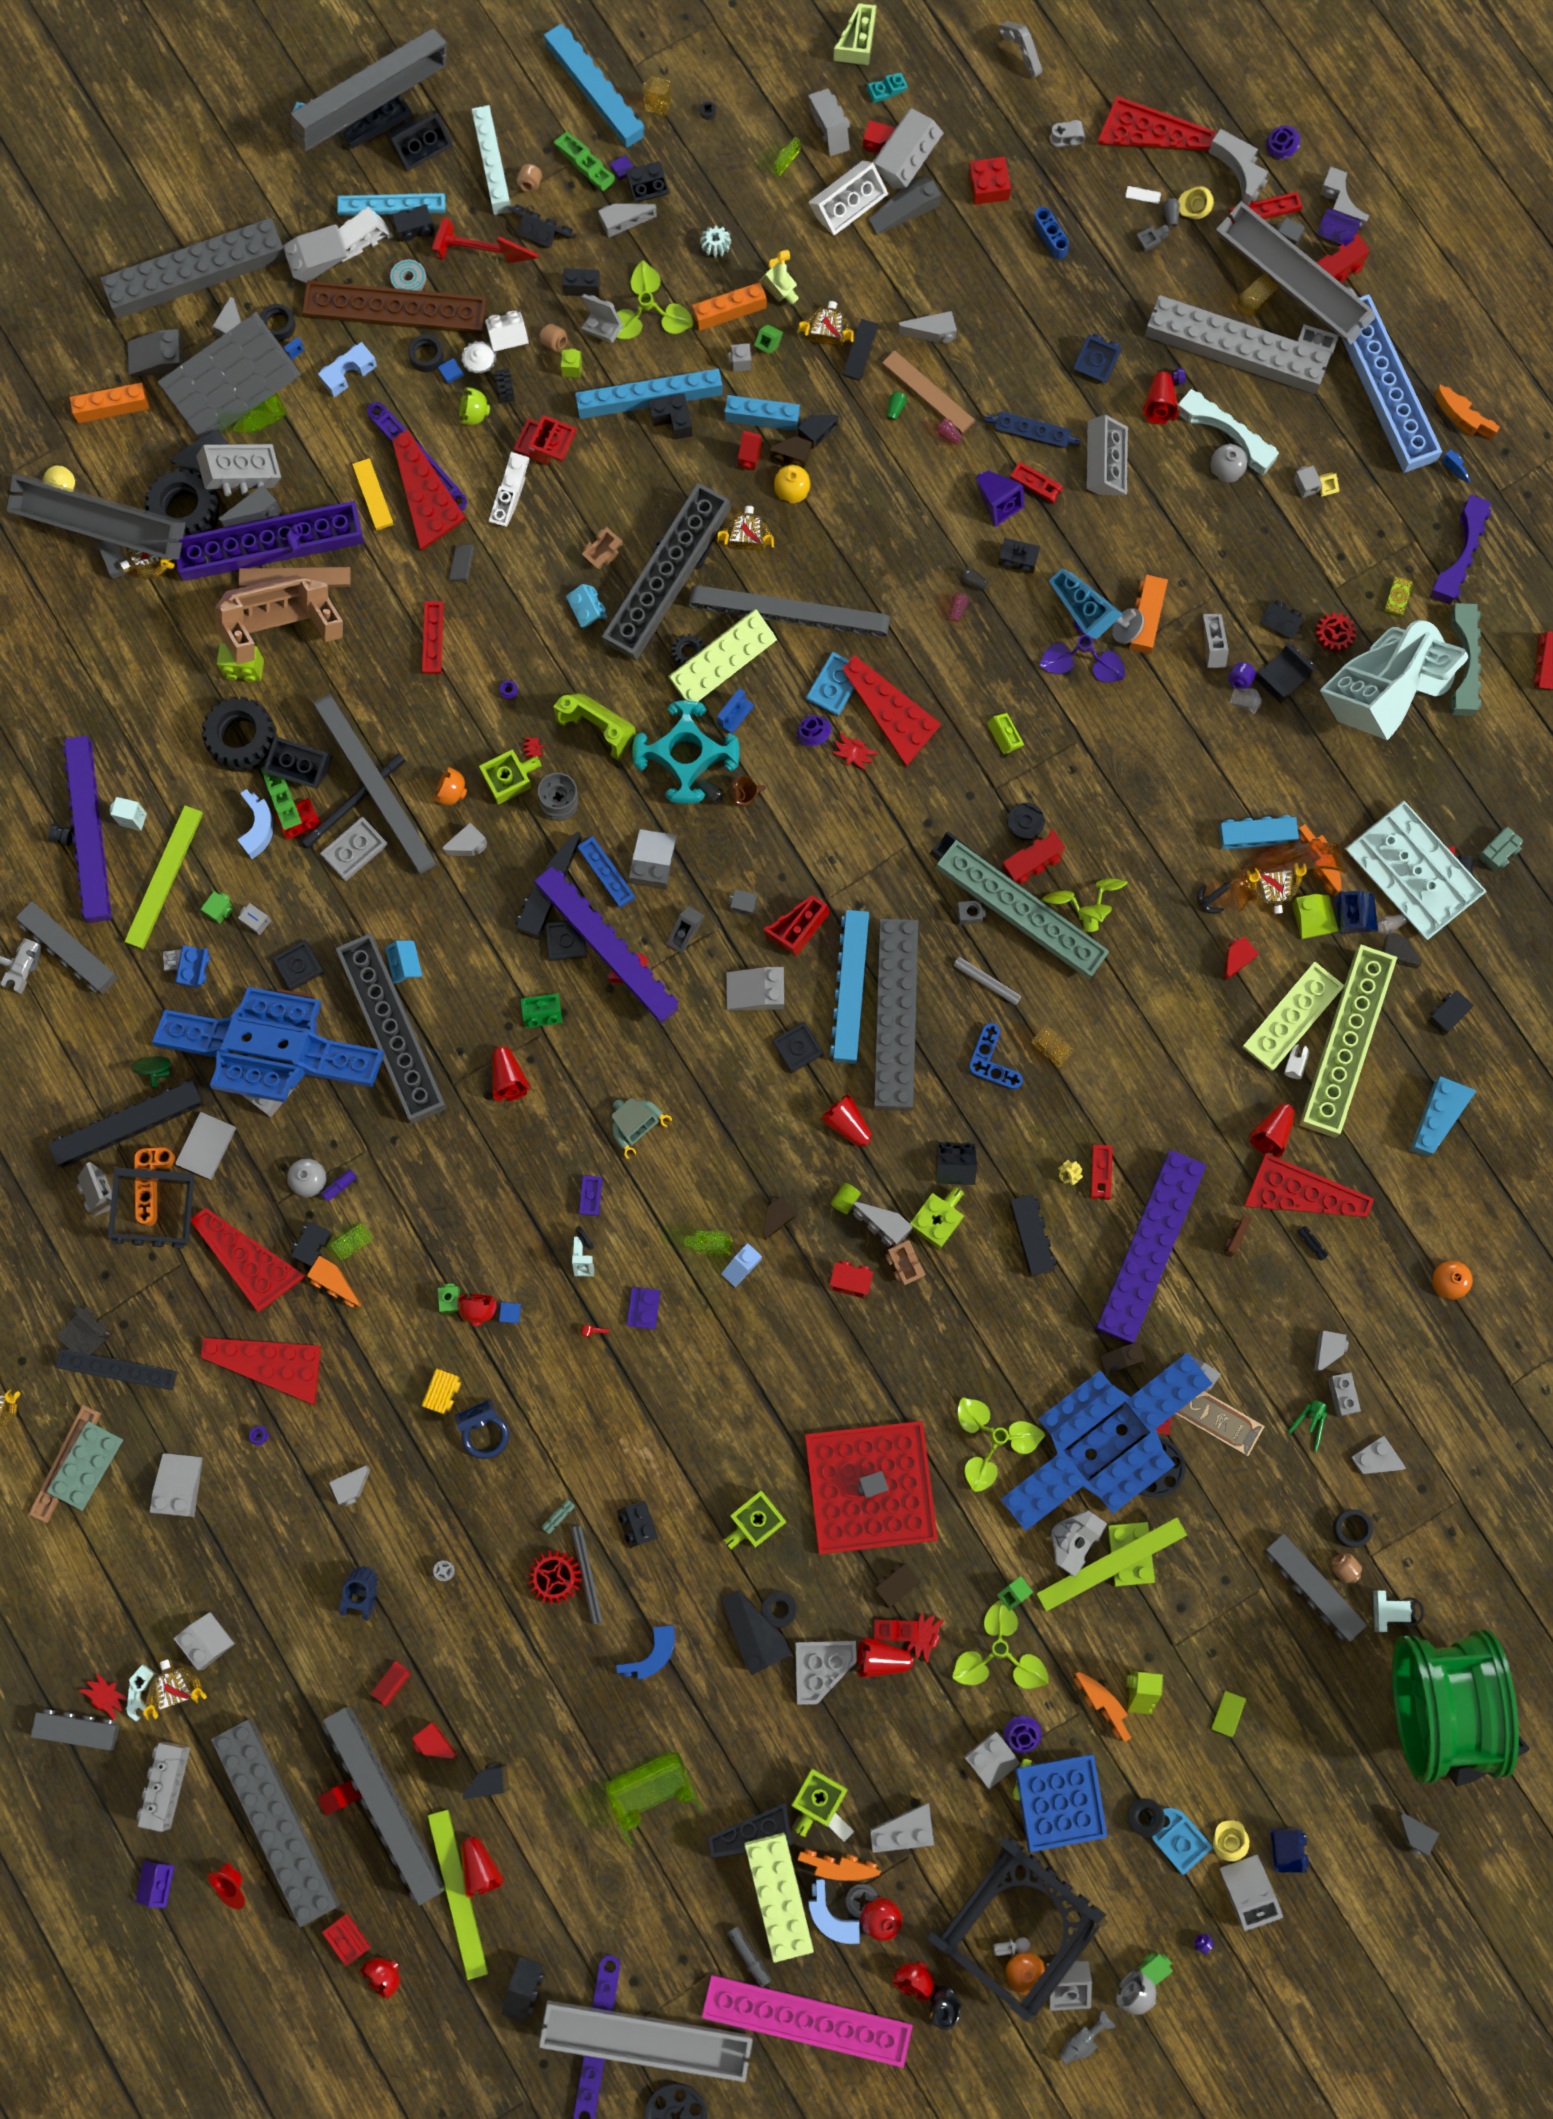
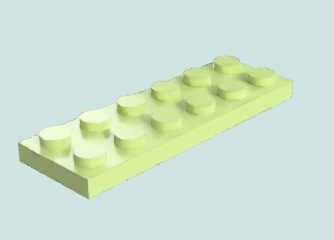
M754 609L668 677L684 700L699 701L777 639L759 612Z
M1314 962L1242 1048L1272 1072L1341 991L1344 985Z
M785 1832L745 1842L773 1961L778 1962L813 1953L814 1950Z

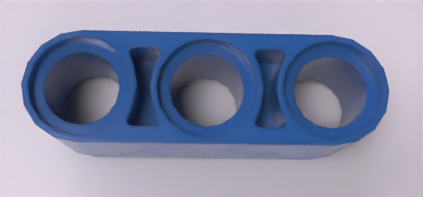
M1039 207L1035 212L1034 227L1052 256L1056 259H1063L1068 251V238L1051 211L1046 207Z

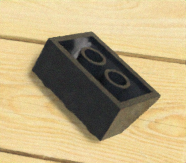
M432 109L386 134L394 153L406 171L453 146L438 112Z
M275 736L263 772L317 789L328 773L333 756Z
M501 1762L485 1765V1769L479 1772L463 1794V1800L502 1794L510 1790L507 1765H502Z

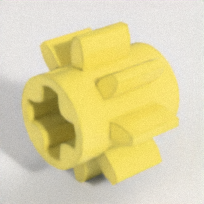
M1067 1160L1058 1168L1060 1170L1059 1177L1064 1184L1070 1182L1071 1185H1074L1083 1177L1081 1175L1082 1168L1076 1161L1071 1163Z

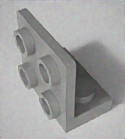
M583 294L582 299L590 312L589 317L581 328L583 333L613 343L623 328L614 305L609 301L599 300L593 295Z

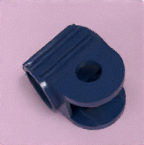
M363 1565L362 1567L357 1566L356 1569L352 1570L343 1585L340 1615L345 1616L348 1608L363 1611V1620L368 1621L370 1619L376 1597L377 1581L379 1580L374 1569H370L369 1566L364 1567ZM356 1582L361 1583L364 1587L359 1586ZM353 1594L365 1597L360 1602L352 1601Z

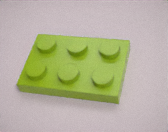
M1148 1522L1108 1526L1110 1552L1112 1553L1149 1533ZM1152 1555L1113 1575L1114 1586L1155 1583Z

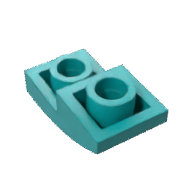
M902 73L886 76L884 81L870 83L866 89L872 102L875 103L906 91L908 86Z

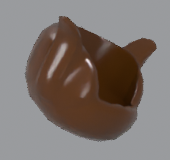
M738 776L730 782L727 793L735 806L745 807L756 798L759 792L764 791L766 786L756 785L748 776Z

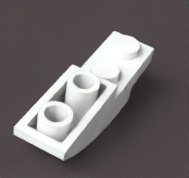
M511 452L489 522L505 527L508 526L524 485V476L530 460L529 457Z

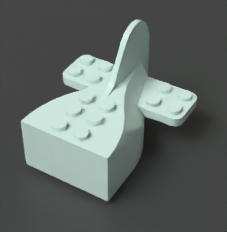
M1416 620L1406 630L1398 627L1388 629L1371 646L1370 651L1357 656L1345 664L1320 692L1338 722L1388 740L1406 716L1416 690L1433 696H1440L1446 693L1453 684L1455 672L1467 661L1468 655L1465 649L1445 643L1439 630L1433 624L1424 620Z

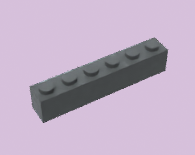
M33 901L16 917L21 922L19 926L24 931L28 932L30 930L34 933L32 938L40 945L44 942L48 946L46 950L54 957L56 955L62 958L60 962L67 969L71 966L75 970L73 974L81 981L85 978L89 982L87 986L95 993L99 991L104 994L119 979Z
M1280 1534L1263 1550L1266 1553L1265 1558L1272 1565L1275 1563L1280 1568L1278 1572L1286 1580L1289 1578L1294 1584L1292 1586L1299 1595L1303 1594L1308 1599L1306 1603L1314 1611L1317 1609L1321 1614V1620L1327 1626L1331 1625L1335 1629L1334 1634L1339 1640L1350 1642L1367 1626L1285 1534Z

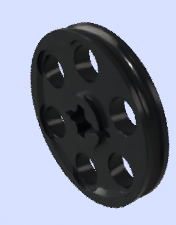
M1163 1438L1159 1439L1165 1445L1166 1454L1170 1458H1178L1180 1465L1178 1468H1171L1154 1481L1156 1484L1154 1492H1148L1146 1489L1140 1492V1494L1151 1498H1160L1173 1493L1181 1485L1185 1476L1186 1466L1181 1451L1172 1442ZM1167 1476L1175 1479V1485L1171 1488L1167 1487L1164 1483Z
M670 2083L659 2088L651 2096L646 2106L645 2119H672L671 2113L676 2114L682 2107L684 2108L681 2111L680 2119H707V2108L702 2096L694 2088L682 2083ZM677 2089L685 2091L686 2097L684 2100L678 2101L674 2098V2092ZM660 2096L666 2100L664 2108H657L655 2106L654 2100ZM698 2103L701 2106L700 2114L693 2115L690 2112L691 2104Z

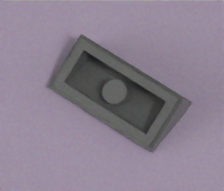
M108 541L97 543L112 579L130 573L129 568L123 570L120 564L125 561V558L118 544Z
M473 545L456 546L449 581L468 584L474 554Z

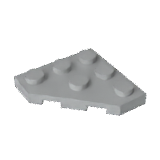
M856 1641L796 1642L797 1705L818 1704L857 1662Z

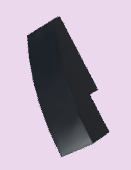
M861 318L843 376L861 381L879 324Z

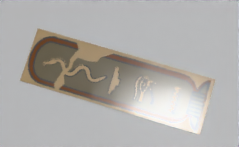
M1205 1391L1175 1413L1249 1456L1265 1427Z

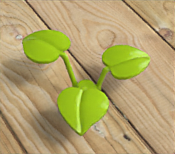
M641 261L638 264L631 278L632 290L635 294L639 295L640 305L638 306L637 315L635 316L634 312L629 309L617 312L623 324V328L616 337L618 339L625 340L636 337L643 328L642 322L638 319L641 310H650L653 307L664 316L661 321L662 326L670 334L682 333L693 326V319L683 306L670 304L667 306L665 313L654 303L651 293L658 290L661 279L657 271L645 261Z
M1103 879L1098 881L1096 887L1100 889L1097 905L1079 908L1074 898V893L1070 891H1055L1045 895L1040 901L1052 904L1072 901L1079 914V920H1083L1084 931L1093 932L1099 929L1098 921L1102 922L1105 916L1112 911L1111 906L1100 904L1103 891L1120 889L1128 884V881L1119 879Z
M962 1398L959 1402L958 1420L961 1427L969 1433H975L979 1428L990 1432V1441L993 1444L984 1460L980 1457H974L966 1463L964 1469L965 1477L974 1492L987 1489L995 1481L998 1473L997 1466L994 1463L988 1462L997 1446H1001L1007 1440H1011V1447L1015 1452L1028 1454L1045 1437V1433L1041 1429L1024 1421H1018L1010 1425L1008 1429L1009 1434L1004 1428L994 1430V1428L984 1427L983 1425L987 1424L990 1420L989 1408L978 1400Z
M1001 1600L997 1601L989 1609L984 1620L986 1632L991 1636L998 1635V1641L993 1644L992 1653L983 1661L981 1655L977 1652L968 1651L963 1653L956 1662L953 1679L965 1685H978L984 1682L989 1675V1670L984 1664L994 1656L999 1659L1007 1656L1018 1666L1013 1672L1014 1680L1018 1686L1024 1689H1034L1048 1684V1674L1040 1659L1034 1655L1026 1654L1021 1657L1019 1663L1008 1652V1644L1002 1640V1635H1012L1017 1629L1018 1619L1012 1609L1009 1611Z

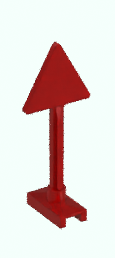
M449 218L442 219L432 250L437 252L436 258L444 260L448 246L455 245L503 253L508 263L538 258L537 253L502 237L497 238L499 245L457 237L453 235L455 228Z

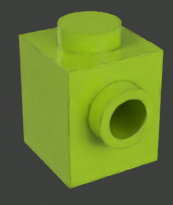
M575 349L562 350V376L581 378V351Z

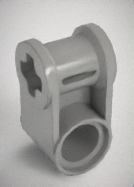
M1074 120L1055 124L1052 127V134L1049 139L1050 144L1054 147L1083 143L1085 141V134L1082 122Z

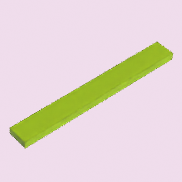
M184 806L124 941L126 944L144 950L203 816V812Z
M1175 1518L1081 1569L1076 1577L1070 1575L1040 1591L1037 1595L1047 1612L1182 1539L1187 1534L1179 1519Z
M449 1810L430 1814L428 1818L467 1979L470 1980L487 1975L488 1969L471 1900L465 1896L462 1863Z

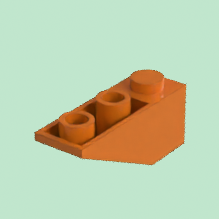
M319 1256L307 1275L311 1279L310 1283L318 1288L321 1286L328 1289L327 1293L335 1298L338 1295L343 1297V1302L352 1308L354 1305L360 1307L361 1303L341 1270L333 1263Z

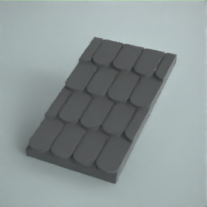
M255 312L161 378L158 383L199 438H202L217 429L221 432L294 381L301 373L257 312Z

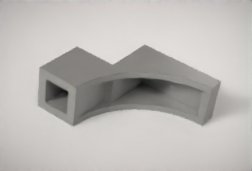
M1330 167L1320 194L1328 199L1337 200L1333 210L1360 221L1358 229L1363 230L1369 215L1360 211L1349 199L1346 191L1347 172Z

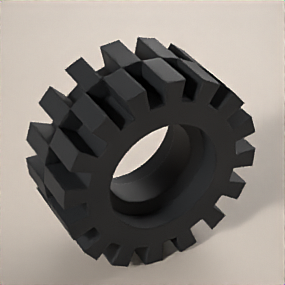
M509 368L495 370L501 404L514 402L515 397Z
M689 633L688 636L682 634V638L678 636L676 642H673L672 658L678 667H681L691 659L684 657L681 653L685 646H692L696 650L695 655L705 648L701 638L697 639V635L692 637Z

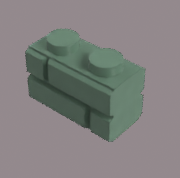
M1506 826L1479 854L1478 858L1487 864L1492 871H1496L1498 868L1502 870L1510 862L1507 858L1511 854L1515 856L1522 849L1520 845L1524 841Z

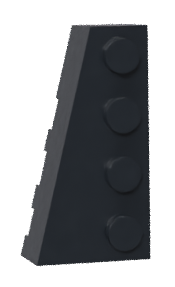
M786 1803L709 1836L711 1859L746 1854L745 1842L784 1832L788 1846H792Z

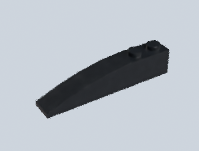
M576 832L562 846L543 873L553 867L555 870L559 869L566 877L578 849L577 846H579L582 839L580 832ZM536 884L529 898H525L522 906L524 908L523 913L518 915L515 925L519 933L539 940L554 905L537 888Z

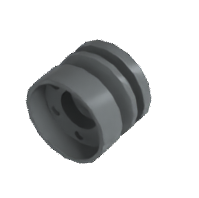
M551 773L540 781L538 799L542 813L548 819L554 821H564L576 813L578 808L577 786L569 775Z

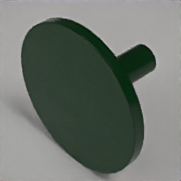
M146 1057L135 1061L131 1065V1069L137 1074H148L150 1087H157V1078L170 1076L169 1069L167 1068L170 1067L171 1062L166 1057Z

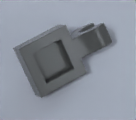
M1167 225L1157 230H1154L1152 226L1138 233L1136 238L1144 252L1160 245L1161 240L1169 236L1168 232L1170 230Z

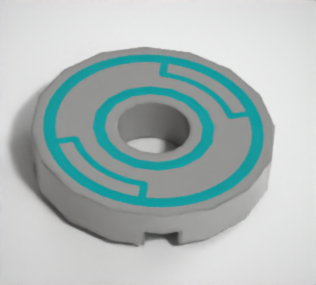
M409 259L395 264L390 274L392 286L396 289L421 291L427 280L423 266L417 261ZM406 275L413 276L409 281L404 280Z

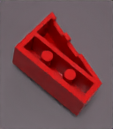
M1359 234L1353 236L1354 240L1347 246H1344V244L1339 246L1340 251L1332 256L1328 254L1317 262L1320 267L1340 283L1345 281L1351 274H1358L1363 269L1370 250Z
M1550 631L1538 633L1536 672L1533 676L1535 688L1553 690V632Z
M1054 829L1048 832L1049 836L1041 841L1039 839L1033 842L1034 845L1025 850H1020L1003 862L1001 868L1009 879L1016 884L1022 885L1029 880L1028 877L1035 874L1037 876L1045 871V867L1049 865L1051 867L1055 866L1061 861L1065 846Z
M812 895L794 907L791 912L778 918V921L771 926L765 927L763 930L768 939L797 957L830 914L827 904Z

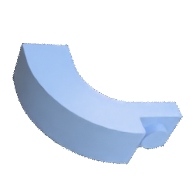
M246 789L240 794L253 810L255 821L251 830L239 838L238 841L251 859H253L269 844L274 831V820L265 800L260 801L254 792L250 794Z
M816 1878V1883L812 1884V1894L817 1896V1900H809V1908L817 1927L826 1936L835 1941L848 1944L860 1943L859 1921L841 1920L834 1917L828 1911L825 1904V1879Z

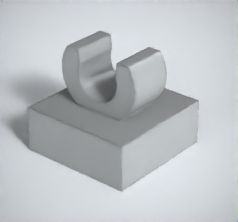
M181 950L163 952L165 972L177 971Z

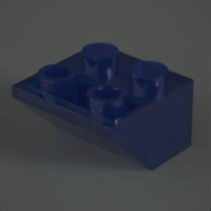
M1360 890L1340 892L1336 897L1340 934L1378 932L1374 894Z
M1296 1827L1271 1828L1270 1834L1275 1871L1278 1873H1307L1306 1867H1309V1858L1304 1850V1846L1307 1845L1306 1834L1302 1833V1829Z

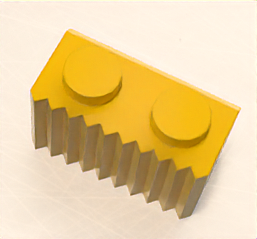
M436 1369L422 1406L446 1415L447 1411L450 1412L453 1407L454 1401L452 1397L454 1393H458L460 1389V1378Z

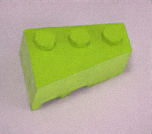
M1130 1671V1675L1126 1676V1687L1129 1688L1127 1712L1152 1714V1709H1155V1704L1153 1703H1158L1162 1696V1674Z

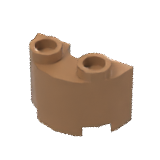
M608 527L600 530L596 535L597 540L593 544H587L582 553L598 569H601L603 563L608 565L619 553L616 549L623 545L622 540Z
M909 1240L889 1249L888 1253L885 1254L889 1265L893 1264L896 1270L893 1274L898 1283L902 1281L906 1285L926 1275Z

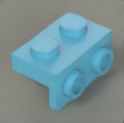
M582 584L566 596L581 628L588 627L599 618H607L605 607L599 601L594 587Z

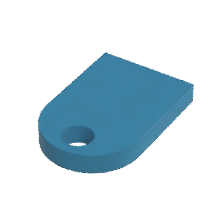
M1164 1808L1163 1811L1168 1817L1169 1823L1158 1834L1151 1837L1180 1873L1184 1875L1213 1847L1183 1812L1174 1808ZM1154 1816L1152 1817L1150 1824H1152V1822L1154 1821Z

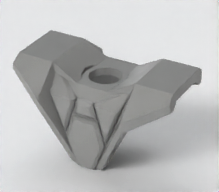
M1089 1510L1057 1523L1051 1533L1055 1564L1067 1571L1071 1576L1076 1577L1085 1564V1554L1091 1544L1099 1540L1107 1523ZM1078 1537H1081L1077 1545L1075 1546V1540Z

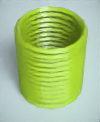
M843 1183L837 1195L834 1196L835 1198L831 1205L842 1213L848 1214L861 1193L850 1184Z

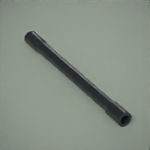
M399 753L396 754L379 771L382 778L385 779L395 772L406 760ZM363 785L319 826L311 830L301 839V842L309 849L329 828L369 794L365 786Z

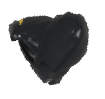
M937 1985L934 1987L929 1998L931 2001V2021L935 2027H939L941 2030H949L956 2025L962 2004L955 1997L952 1988L946 1985Z

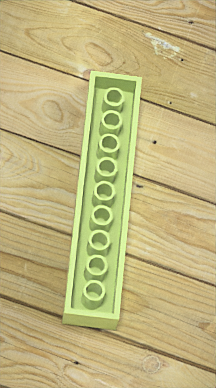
M1360 945L1355 951L1299 1126L1333 1138H1337L1341 1134L1397 957L1364 945Z

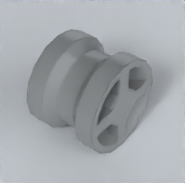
M440 1561L435 1564L433 1573L438 1580L448 1581L454 1576L455 1568L448 1561Z

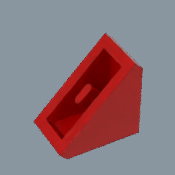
M351 1780L317 1797L325 1816H328L363 1796L360 1791L355 1790Z

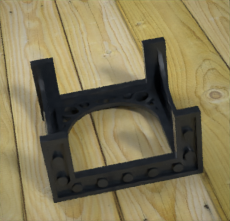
M1002 1837L998 1842L1002 1846L1001 1852L985 1878L942 1936L931 1932L927 1939L942 1952L952 1956L995 1992L1023 2020L1034 2024L1039 2018L1037 2013L1099 1928H1104L1109 1921L1105 1919L1107 1914L1094 1904L1090 1907L1088 1905L1090 1901L1081 1893L1076 1896L1072 1892L1073 1887L1065 1880L1060 1883L1055 1878L1057 1874L1047 1867L1044 1870L1038 1864L1041 1861L1034 1855L1030 1854L1028 1857L1023 1853L1024 1847L1013 1838L1009 1837L1006 1839ZM1020 1865L1026 1870V1877L1023 1881H1019L1015 1874L1016 1868ZM1030 1870L1033 1871L1034 1878L1038 1877V1881L1035 1883L1030 1880ZM1009 1872L1012 1878L1011 1883L1005 1882V1879L1009 1877L1007 1876ZM1015 1886L1034 1887L1046 1893L1057 1905L1062 1916L1064 1928L1063 1940L1059 1951L1022 2002L957 1949V1946L992 1899L1000 1892ZM1053 1888V1893L1049 1894L1048 1889ZM1067 1901L1066 1904H1074L1075 1906L1065 1909L1062 1906V1902ZM1078 1911L1081 1913L1082 1918L1075 1923L1069 1922L1067 1919L1068 1913ZM1069 1927H1079L1077 1931H1073L1072 1935L1068 1932Z

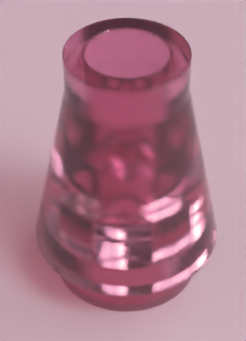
M946 418L936 428L939 431L938 434L955 445L963 438L952 421Z
M955 593V596L952 597L949 619L956 622L960 621L961 616L970 603L969 596Z

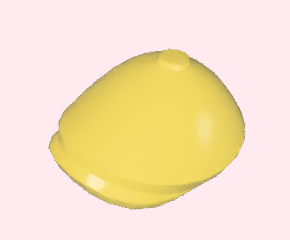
M1199 186L1182 193L1178 201L1180 203V214L1191 219H1200L1207 216L1211 212L1214 202L1211 192L1207 188Z
M63 466L49 468L43 478L44 481L74 489V476Z
M1224 1821L1215 1830L1213 1847L1220 1858L1227 1861H1236L1243 1858L1248 1852L1249 1837L1240 1822Z

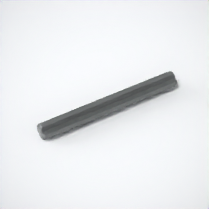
M574 1526L571 1528L586 1600L591 1622L593 1625L602 1623L601 1611L581 1526Z

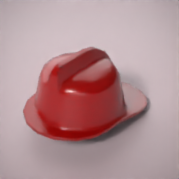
M225 1863L217 1872L209 1873L208 1881L220 1899L233 1909L243 1908L245 1897L240 1890L243 1881L242 1875L230 1863Z

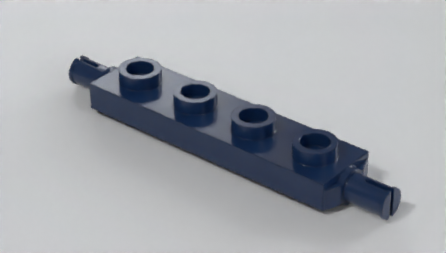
M1002 411L999 412L997 417L986 414L984 422L995 424V431L1066 449L1068 444L1079 446L1081 439L1071 436V429Z

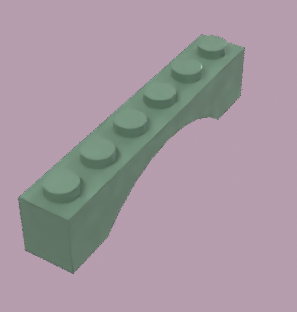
M1455 603L1451 609V628L1458 636L1463 649H1465L1468 655L1462 683L1451 697V715L1474 716L1481 708V699H1478V692L1481 690V681H1478V675L1481 671V664L1478 663V657L1481 653V647L1478 646L1481 633L1480 628H1478V622L1480 621L1478 604Z

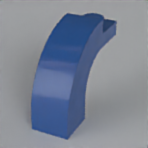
M674 1625L653 1628L655 1644L651 1655L642 1662L616 1665L617 1673H622V1677L634 1676V1672L637 1671L638 1679H643L662 1669L670 1659L674 1649Z

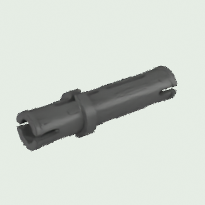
M739 1927L733 1928L727 1935L745 1961L748 1972L752 1973L761 1988L769 1983L771 1979L761 1965L762 1961L758 1960Z

